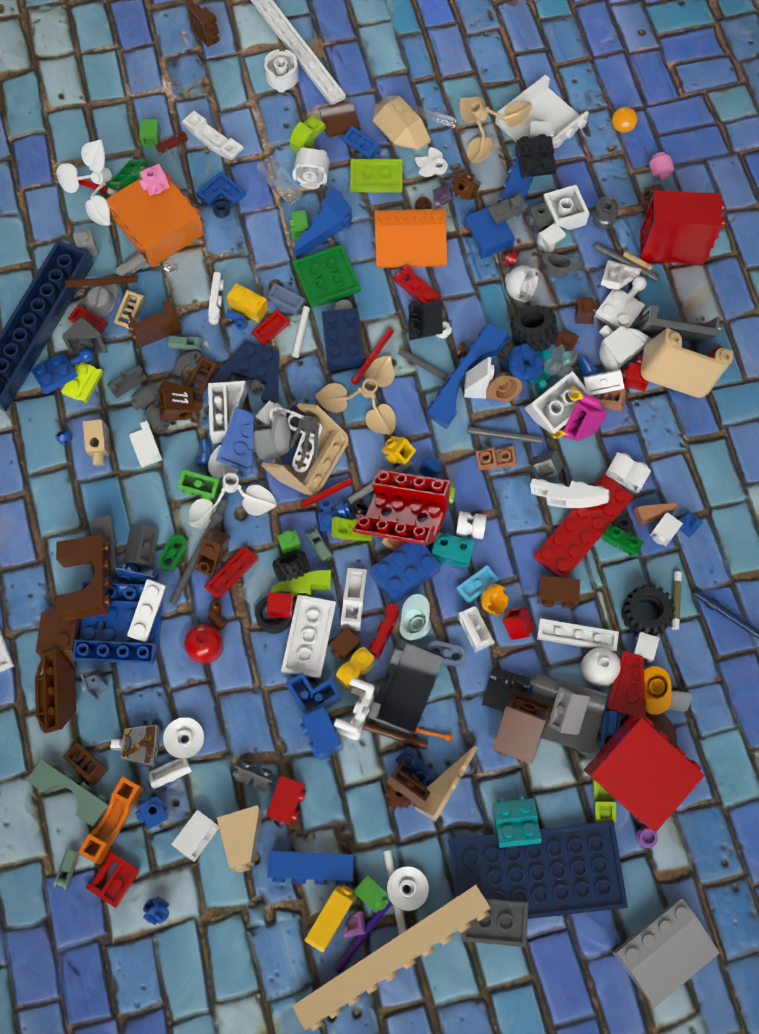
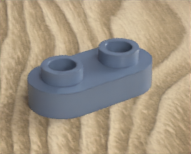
M433 641L427 647L430 651L439 650L440 655L444 657L442 664L458 667L464 663L466 658L465 650L457 645ZM457 654L459 656V659L454 660L452 658V655Z

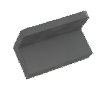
M144 524L131 527L123 563H137L145 567H152L159 530Z

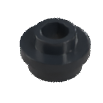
M356 502L350 508L354 518H358L359 514L366 515L368 507L359 502Z
M620 515L614 520L613 525L627 533L633 528L631 518L626 515ZM620 522H625L627 526H622Z

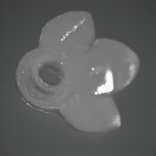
M563 345L558 346L553 350L551 357L544 362L545 372L548 375L556 374L559 377L570 374L572 372L570 365L576 361L577 352H565Z

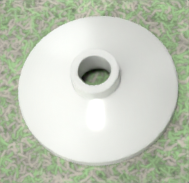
M178 718L167 726L163 736L164 746L176 758H190L196 755L203 746V729L198 722L191 718ZM183 736H188L186 743L181 741Z
M401 867L394 871L388 879V897L391 903L401 910H415L422 906L428 897V881L425 875L414 867ZM404 885L410 887L409 893L403 891Z

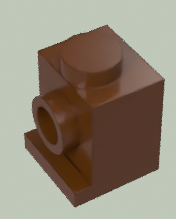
M578 297L575 305V324H594L596 304L593 303V297Z

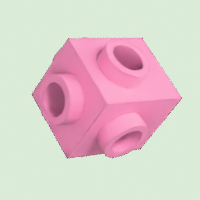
M160 164L139 172L141 176L139 183L143 191L147 190L150 196L159 194L169 188L167 177Z

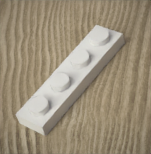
M540 618L537 639L591 649L605 647L615 653L617 651L619 632Z

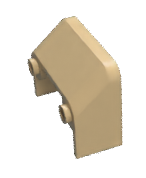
M298 403L297 407L306 416L317 418L322 426L318 439V459L314 458L313 453L308 469L302 473L294 471L288 464L277 465L263 462L261 466L279 482L307 496H312L322 490L348 444V435L318 405ZM309 441L306 452L312 449V444ZM302 456L299 461L295 462L298 465V469L306 465L303 463L304 457Z

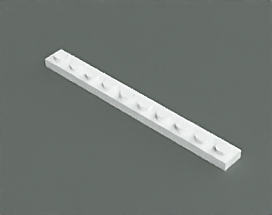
M250 0L286 48L296 56L299 65L328 103L335 105L346 99L343 90L273 0Z

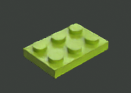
M351 159L350 192L402 193V159Z

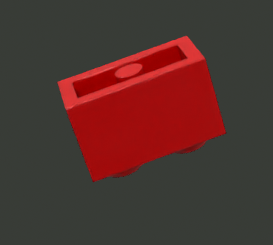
M280 776L266 817L290 826L292 822H296L300 812L297 807L300 801H304L307 792L304 789L305 785Z

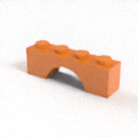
M121 777L111 794V800L103 818L95 829L88 834L78 854L94 863L102 864L106 854L143 793L144 788Z

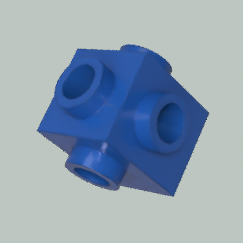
M148 795L139 800L140 805L136 806L138 811L135 814L140 824L144 822L147 829L168 819L165 813L167 807L162 798L158 799L157 796L152 798L151 795ZM150 807H152L154 810L153 814H149L148 812Z

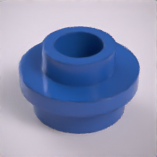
M342 499L336 503L337 512L340 518H348L349 513H351V507L349 502H345Z

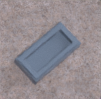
M276 283L266 295L268 301L296 316L306 302L305 298Z

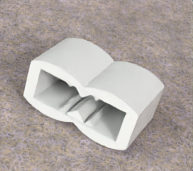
M617 452L605 475L628 490L639 493L651 470L645 463L635 462L628 454Z

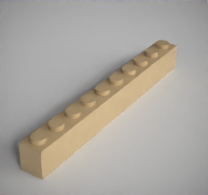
M477 885L471 887L294 1004L292 1008L304 1030L311 1028L312 1031H315L324 1025L322 1020L328 1016L333 1019L342 1013L341 1008L346 1004H349L351 1007L361 1000L359 996L367 991L368 995L379 988L378 983L384 979L389 982L398 976L396 971L402 967L407 970L416 964L415 959L422 955L425 958L434 952L433 947L438 943H441L442 946L453 939L452 934L457 931L461 934L471 927L469 923L476 918L479 922L489 915L488 910L491 908Z

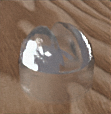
M165 260L163 264L165 273L168 275L177 273L178 265L175 260Z

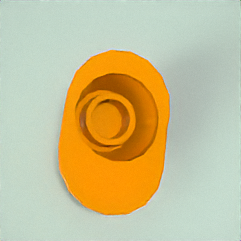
M652 666L644 670L646 712L659 715L668 710L671 705L672 685L670 676L665 669Z

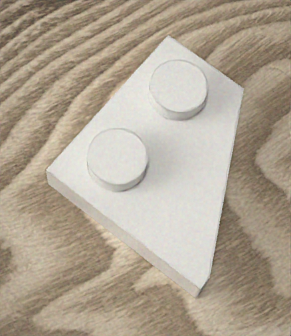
M608 260L601 285L609 289L619 290L634 280V278L639 277L641 269Z

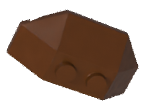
M56 604L42 612L36 653L41 657V654L44 652L59 649L74 669L76 675L77 660H72L74 642L79 640L82 618L62 621L56 615Z
M53 649L41 654V661L35 675L36 718L44 733L62 730L76 712L75 671L59 649Z

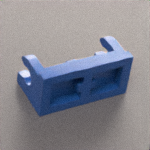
M353 126L350 127L342 138V141L347 146H351L369 159H374L375 154L380 155L382 152L378 142Z

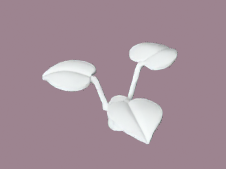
M103 140L86 143L81 150L83 162L90 166L89 169L93 171L91 175L77 176V168L70 163L61 164L57 168L56 175L62 188L69 193L76 192L79 189L78 180L91 178L94 183L100 184L91 194V200L86 202V211L90 219L95 223L109 226L112 224L106 199L96 194L102 187L106 186L105 182L111 180L112 174L105 167Z
M221 445L213 451L208 462L210 475L218 479L223 477L221 493L214 505L210 500L198 499L191 505L189 510L188 523L190 526L198 529L207 528L210 522L209 518L212 512L216 511V507L219 505L225 492L233 493L239 490L240 494L245 497L242 501V506L251 515H262L277 505L273 495L262 486L250 485L246 490V494L243 492L241 485H238L239 478L236 475L239 469L216 461Z

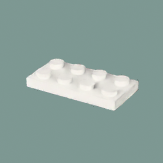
M297 595L281 672L299 675L303 672L305 677L321 680L336 608L335 601Z

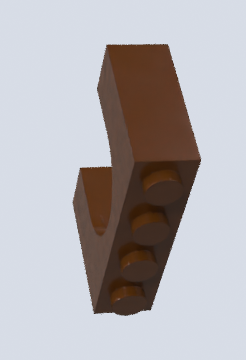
M102 534L56 542V560L63 568L84 564L92 565L95 568L94 577L86 588L78 592L56 595V615L62 621L110 614L109 606L112 605V598L109 594V588L112 587V581L109 576V570H111L112 565L109 559V552H111V544Z

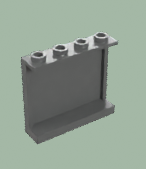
M651 305L641 314L638 327L639 331L651 335H658L668 328L678 332L682 340L704 343L716 337L717 333L720 334L722 322H720L719 316L703 326L658 319L659 306Z

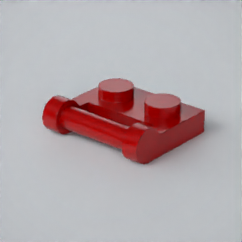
M109 850L101 868L92 882H88L85 888L117 908L141 870ZM116 862L118 864L103 889H99V884L112 864Z

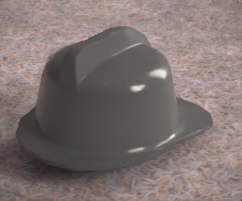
M546 252L542 255V260L545 263L543 273L554 278H564L570 272L580 271L584 268V263L577 258L553 252Z

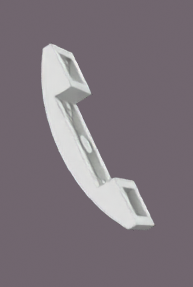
M195 111L191 112L182 121L184 126L199 141L224 158L232 160L244 149L242 145L232 138L228 140L209 126L206 119Z

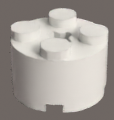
M279 49L273 50L266 55L264 70L268 85L278 92H285L287 89L292 88L299 81L296 56L289 50L279 51Z
M306 147L301 148L295 158L293 179L295 181L297 179L302 187L317 189L320 185H325L330 166L327 152Z

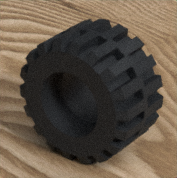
M530 305L527 308H521V311L515 312V315L511 318L510 327L515 346L526 343L536 352H542L556 343L558 339L557 320L555 313L550 308Z
M644 584L641 588L638 586L630 592L621 608L623 612L621 617L626 620L624 625L631 627L630 632L636 631V635L643 632L657 636L671 624L675 616L673 614L675 606H672L674 603L673 598H668L670 594L662 592L664 588L659 587L657 589L654 584H651L650 587ZM641 602L652 604L658 612V618L648 620L642 617L638 611V604Z

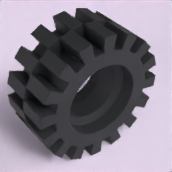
M302 551L289 552L287 555L283 554L272 563L276 578L279 581H286L287 579L291 581L293 578L298 579V576L302 577L304 573L307 574L308 570H310L307 556Z

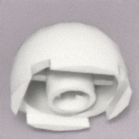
M526 265L517 266L506 275V290L510 297L522 303L529 301L526 300L529 294L533 296L538 284L539 277L536 276L535 272H538L536 268Z
M605 647L595 648L583 657L581 675L589 685L607 688L614 684V680L619 675L621 668L620 659L610 649Z

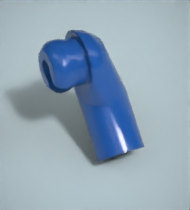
M230 309L227 310L226 318L234 320L238 330H245L248 324L245 315Z
M202 439L199 442L201 456L195 458L198 467L206 466L209 461L210 446L207 439Z

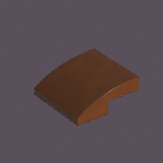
M352 101L319 108L328 138L346 134L351 126L359 131L361 130Z

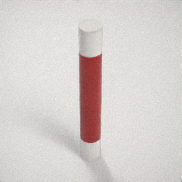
M87 179L78 180L80 185L94 190L100 185ZM106 186L99 190V192L110 196L118 192Z

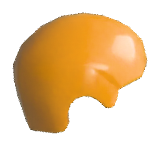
M630 107L617 109L611 121L614 129L621 133L634 130L638 121L637 113Z
M493 583L484 589L481 595V604L485 611L497 616L504 612L509 597L503 592L505 590L503 586Z

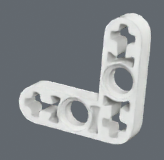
M278 406L271 409L269 419L272 423L275 418L272 413H276L277 410L283 416H286V413L290 414L287 420L292 431L296 432L298 428L291 426L290 419L292 417H298L300 421H303V415ZM318 422V425H320V427H319V432H318V439H319L320 434H321V431H322V426H321L320 422ZM302 430L300 431L302 435L292 460V468L298 473L308 469L314 453L313 433L309 437L312 449L305 454L309 455V458L304 457L303 463L306 465L300 469L297 468L298 465L295 464V461L301 459V455H298V452L302 453L301 445L306 435Z

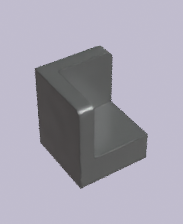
M556 449L540 454L534 466L540 478L546 480L558 476L563 463Z

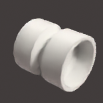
M460 511L456 536L471 535L472 538L483 540L486 515L475 514L472 516L469 512Z

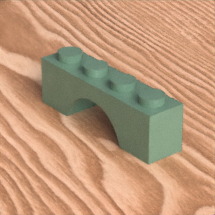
M41 759L26 781L46 794L59 788L70 789L77 799L76 815L91 826L96 827L109 806L107 804L109 799L100 793L97 796L92 794L90 786L84 782L80 785L74 781L75 776L67 771L63 774L57 770L59 765L50 759L48 762Z

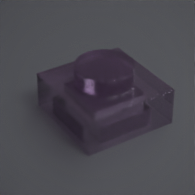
M449 183L433 190L434 201L437 207L453 201L452 188Z

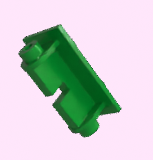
M611 523L602 536L605 543L614 547L620 545V550L631 557L632 555L636 557L644 544V541Z

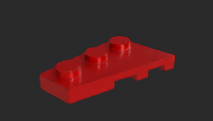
M623 651L620 660V672L614 680L607 710L627 716L641 715L642 717H647L643 656Z

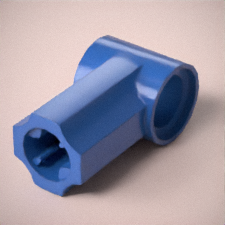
M615 711L603 712L601 735L598 742L600 750L605 746V738L611 739L620 729L621 713Z

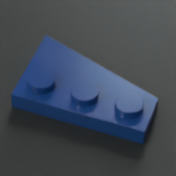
M239 407L235 408L216 461L252 474L254 413Z

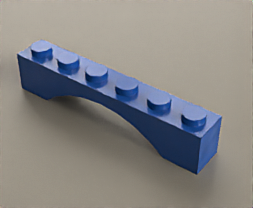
M491 323L480 330L478 340L471 343L468 348L469 353L466 357L463 356L460 359L457 370L451 372L446 386H442L439 389L435 402L431 401L427 407L428 418L445 429L448 428L457 415V394L466 372L486 358L498 355L508 341V334Z

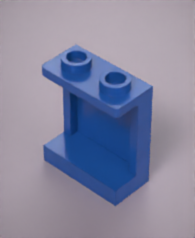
M486 206L477 212H471L464 217V227L469 228L479 247L481 259L512 248L515 241V236L506 221L495 225L488 213V208L491 206Z

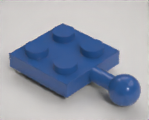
M88 347L82 348L79 355L69 361L62 352L43 364H39L31 372L46 395L78 377L73 367L82 361L90 362L94 358V352Z

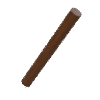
M135 275L65 280V287L137 283L138 279Z
M365 722L363 730L423 749H427L429 743L428 741Z

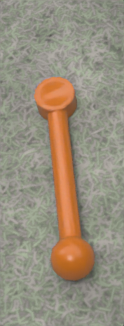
M418 726L415 734L419 732L444 738L446 741L452 740V735L449 733L446 735L420 729Z

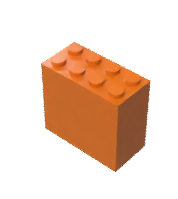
M167 171L164 173L167 177L169 188L159 194L150 196L147 190L143 191L139 183L140 179L106 199L113 220L139 253L144 256L151 268L204 235L202 228L204 225L200 219L202 216L199 210L191 206L189 198L186 195H182L177 183L173 184Z

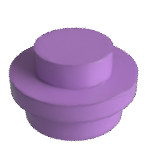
M643 827L637 832L636 839L641 847L652 848L658 841V835L647 827Z

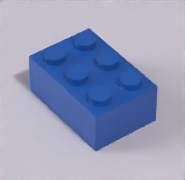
M407 542L370 568V575L389 601L394 604L438 574L441 565L425 545Z

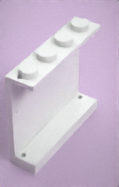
M544 75L497 112L502 116H506L505 109L515 102L528 101L532 103V108L526 121L520 126L510 127L507 125L506 120L496 116L495 124L516 142L521 137L529 135L530 121L551 122V129H554L553 146L558 148L564 140L571 138L579 128L585 127L589 112L586 111L584 114L579 115L548 88L550 78Z

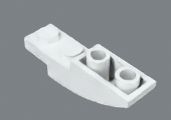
M532 478L530 484L531 494L546 497L547 505L556 507H592L608 503L610 499L609 490L606 488L587 485L581 481H571L570 487H567L564 484H553L544 479L537 480Z

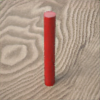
M347 478L301 500L300 505L302 508H305L352 485L353 482L351 478Z

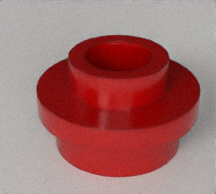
M515 250L507 252L504 258L506 267H513L519 254L515 253Z

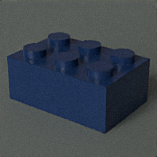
M358 308L323 311L322 322L327 370L361 367L364 363Z

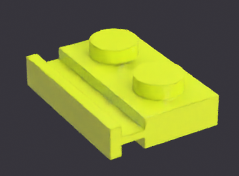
M81 362L74 367L78 377L67 382L61 392L66 396L84 401L87 404L103 371Z

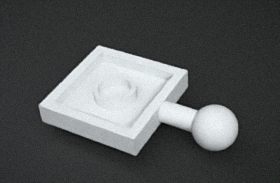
M641 276L634 278L632 282L633 287L628 294L620 289H613L596 311L595 317L614 329H618L620 326L630 328L645 308V304L634 297L638 291L645 289L647 285L646 279Z

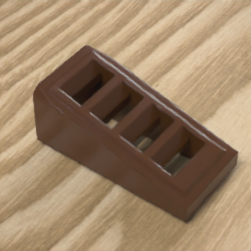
M201 356L186 386L190 387L193 393L202 397L208 387V383L215 376L220 366ZM204 365L211 367L210 370L203 368ZM203 371L207 373V376L205 377L199 373ZM199 377L203 379L204 382L201 383L197 381L196 378ZM193 383L201 386L200 390L193 387Z
M77 741L63 756L84 778L94 785L108 771V768ZM79 751H81V753L78 755V757H77L75 760H73L74 756H75ZM85 756H87V758L79 766L78 764L84 759ZM91 762H93V763L90 765V767L85 771V769L87 768V766H88Z

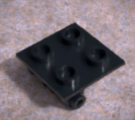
M442 300L418 305L417 301H411L408 305L409 341L443 334Z
M492 667L482 705L505 711L506 705L514 692L527 695L531 678Z

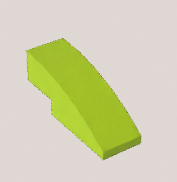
M331 570L312 571L307 574L304 573L302 577L298 576V579L293 578L291 581H288V579L281 581L271 587V592L293 594V597H297V595L312 597V590H331Z

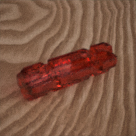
M182 131L178 133V136L174 135L164 140V143L156 144V150L159 154L166 152V149L170 150L180 145V142L188 141V136Z

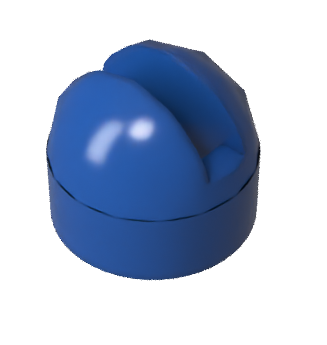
M69 429L62 430L55 435L57 441L62 445H66L65 441L68 440L70 443L72 440Z

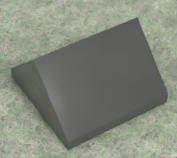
M82 317L62 334V338L71 355L79 354L80 350L85 347L92 349L94 354L108 353L101 334Z

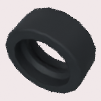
M265 596L258 602L255 608L257 624L267 633H281L290 626L292 618H284L278 625L266 623L262 616L268 602V596Z

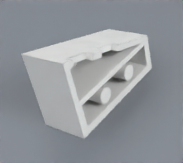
M246 381L208 383L209 426L213 444L223 442L235 408L239 407L242 409L248 391Z

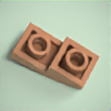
M514 446L497 450L493 447L476 451L479 470L518 466Z

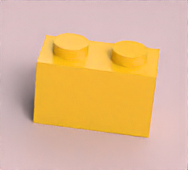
M238 283L233 286L226 296L230 308L260 323L269 310L266 298Z

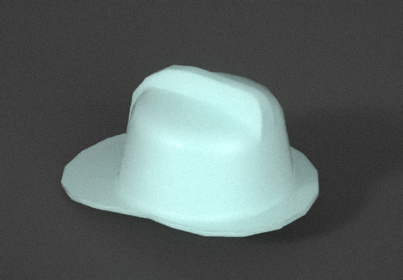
M421 594L411 595L403 604L400 633L407 640L422 639L430 631V603L425 596Z

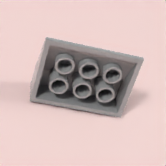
M676 899L612 953L653 1008H655L715 958L719 951L683 899Z

